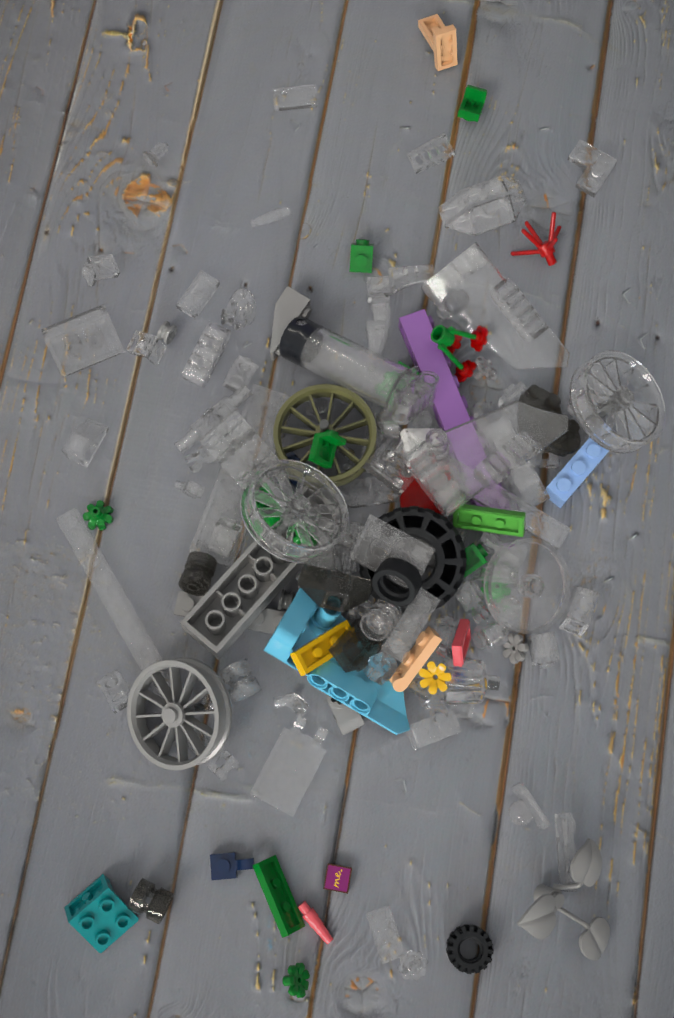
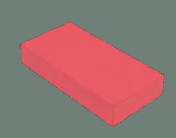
M460 619L452 643L454 666L462 667L464 665L471 641L469 619Z

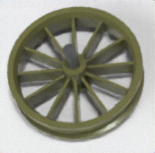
M319 384L301 389L285 401L274 422V445L282 467L298 482L304 485L308 482L315 488H337L352 482L367 469L376 449L377 431L371 409L359 395L338 385ZM329 397L330 403L327 419L321 420L313 399ZM334 398L349 403L348 407L333 424H329ZM310 401L319 425L316 426L299 413L296 408L304 402ZM353 408H356L364 418L337 428ZM292 413L313 431L285 427L284 424ZM366 425L369 430V440L340 435ZM326 430L338 432L340 437L347 440L346 443L367 446L360 460L343 446H337L336 449L356 465L341 473L334 456L333 463L338 475L320 476L321 466L319 465L316 475L300 470L308 461L310 450L296 466L286 456V453L312 445L315 433L325 432ZM282 433L311 437L286 447H282L281 443Z

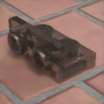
M359 618L348 627L328 650L345 673L354 670L359 672L369 664V658L382 649L381 645L387 638L384 634L375 636L365 621Z

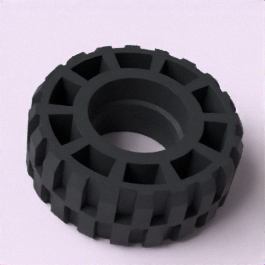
M418 506L393 509V511L380 516L374 524H371L367 529L365 537L362 538L358 554L360 577L368 593L379 604L389 608L391 611L408 615L431 612L449 601L458 591L464 579L467 558L463 540L453 524L434 510ZM407 538L421 539L430 545L435 555V566L432 573L422 581V585L413 602L404 606L387 603L376 594L372 587V578L383 561L390 559L391 552L397 543ZM385 575L387 580L397 588L409 589L407 584L397 576Z

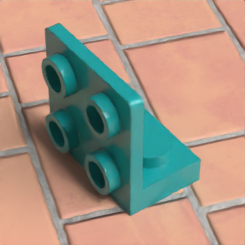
M104 874L64 907L68 923L99 953L106 950L139 920L138 916L114 892L110 880Z

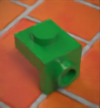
M467 85L457 117H461L466 121L478 122L484 107L487 90Z
M356 239V243H351L349 272L372 273L374 244H369V240Z
M334 430L315 433L308 460L325 469L332 468L337 446L346 445L347 440L340 437L339 433Z
M473 542L465 548L467 563L464 578L488 562L485 558L488 556V553L481 544L476 546Z

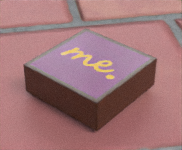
M328 863L323 889L348 894L352 867Z

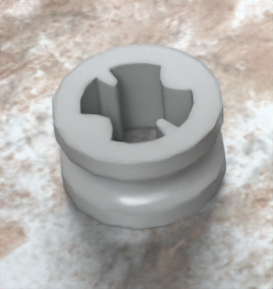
M165 321L158 330L157 339H164V343L169 344L176 335L177 326H170V322Z

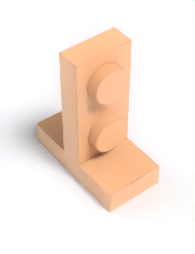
M438 14L418 20V28L434 52V62L437 71L458 65L457 36L454 25L445 26Z

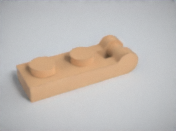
M428 626L425 631H422L418 635L412 649L404 654L398 668L389 671L388 679L395 691L402 692L408 687L442 641L437 631Z

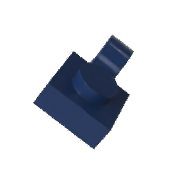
M236 852L211 854V880L238 878L237 870L253 869L254 858L236 860Z

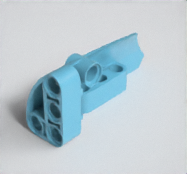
M301 585L263 651L298 671L290 653L346 620L341 615L342 605L340 601L333 597H327L323 600L319 594ZM350 624L358 642L306 674L308 682L395 735L409 731L410 726L406 714L404 692L395 691L388 679L389 671L396 668Z

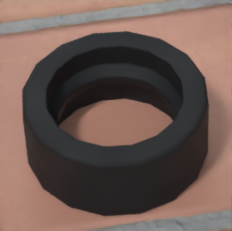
M390 558L383 561L372 578V587L376 594L382 600L396 606H404L413 602L422 585V577L419 571L411 563L398 558ZM385 575L397 576L407 584L409 589L397 588L387 580Z

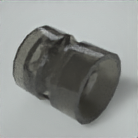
M191 552L187 557L185 569L179 579V587L188 594L204 596L209 591L211 578L214 576L217 568L216 559L204 552Z
M142 878L131 896L127 909L139 915L146 913L147 919L160 924L172 902L174 893L162 887L157 890L154 883ZM148 897L152 898L150 904L146 903Z

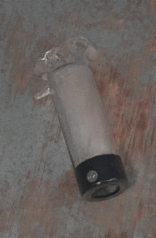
M298 316L287 325L281 337L279 352L283 358L338 386L347 388L388 411H392L391 419L396 424H409L435 399L439 377L434 372L423 371L417 375L419 371L417 366L407 368L305 317Z

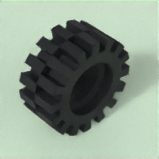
M464 924L461 927L458 926L454 932L450 933V937L446 942V952L453 966L462 973L465 972L467 974L480 973V970H485L487 964L492 961L491 956L494 951L489 935L476 925ZM466 939H474L479 945V953L473 959H466L460 953V945Z

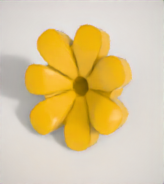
M433 661L428 662V669H420L419 675L424 677L420 681V686L422 688L429 686L428 691L430 694H436L437 688L442 692L446 691L448 687L445 681L451 680V674L444 672L446 666L443 663L436 667Z

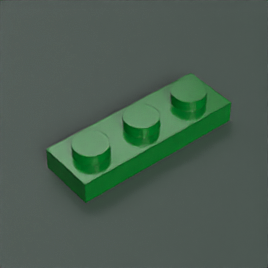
M276 855L252 865L282 938L305 927Z

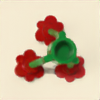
M437 325L432 330L431 340L437 343L438 349L443 351L457 366L454 375L459 382H464L467 377H471L477 364L470 360L460 363L453 355L455 349L461 347L460 341L462 337H467L471 340V348L480 352L483 345L487 343L488 329L478 326L472 333L457 330L452 326L446 328L443 325Z

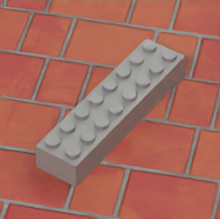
M308 482L283 509L285 514H287L294 504H298L301 507V512L285 533L279 536L275 533L276 527L267 526L180 622L182 629L218 660L343 521L344 510ZM298 519L305 520L309 526L313 525L317 531L314 534L318 535L319 541L314 547H310L308 543L305 544L304 542L300 545L294 543L293 537L296 536L294 530L297 528L294 523Z

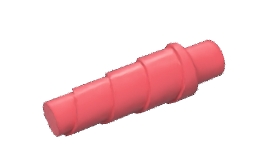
M303 901L298 906V909L303 914V919L307 921L310 927L314 929L326 944H329L333 937L313 909L314 907L311 908L306 901Z

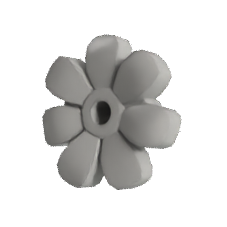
M510 633L508 640H503V647L507 648L503 651L504 658H510V662L513 664L524 661L525 654L523 652H528L529 650L528 644L522 643L523 636L521 634Z

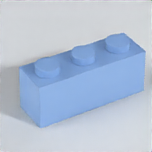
M590 436L546 487L543 495L561 508L604 459L609 450Z

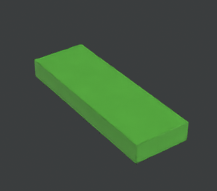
M455 503L453 506V526L455 528L518 537L524 536L526 512Z

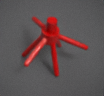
M556 212L551 214L549 239L542 242L530 223L526 221L525 226L529 232L525 229H522L521 232L537 249L512 251L510 254L512 256L540 254L542 258H546L549 266L557 263L553 253L556 251L554 245L558 241L557 236L561 226L558 225L554 232Z

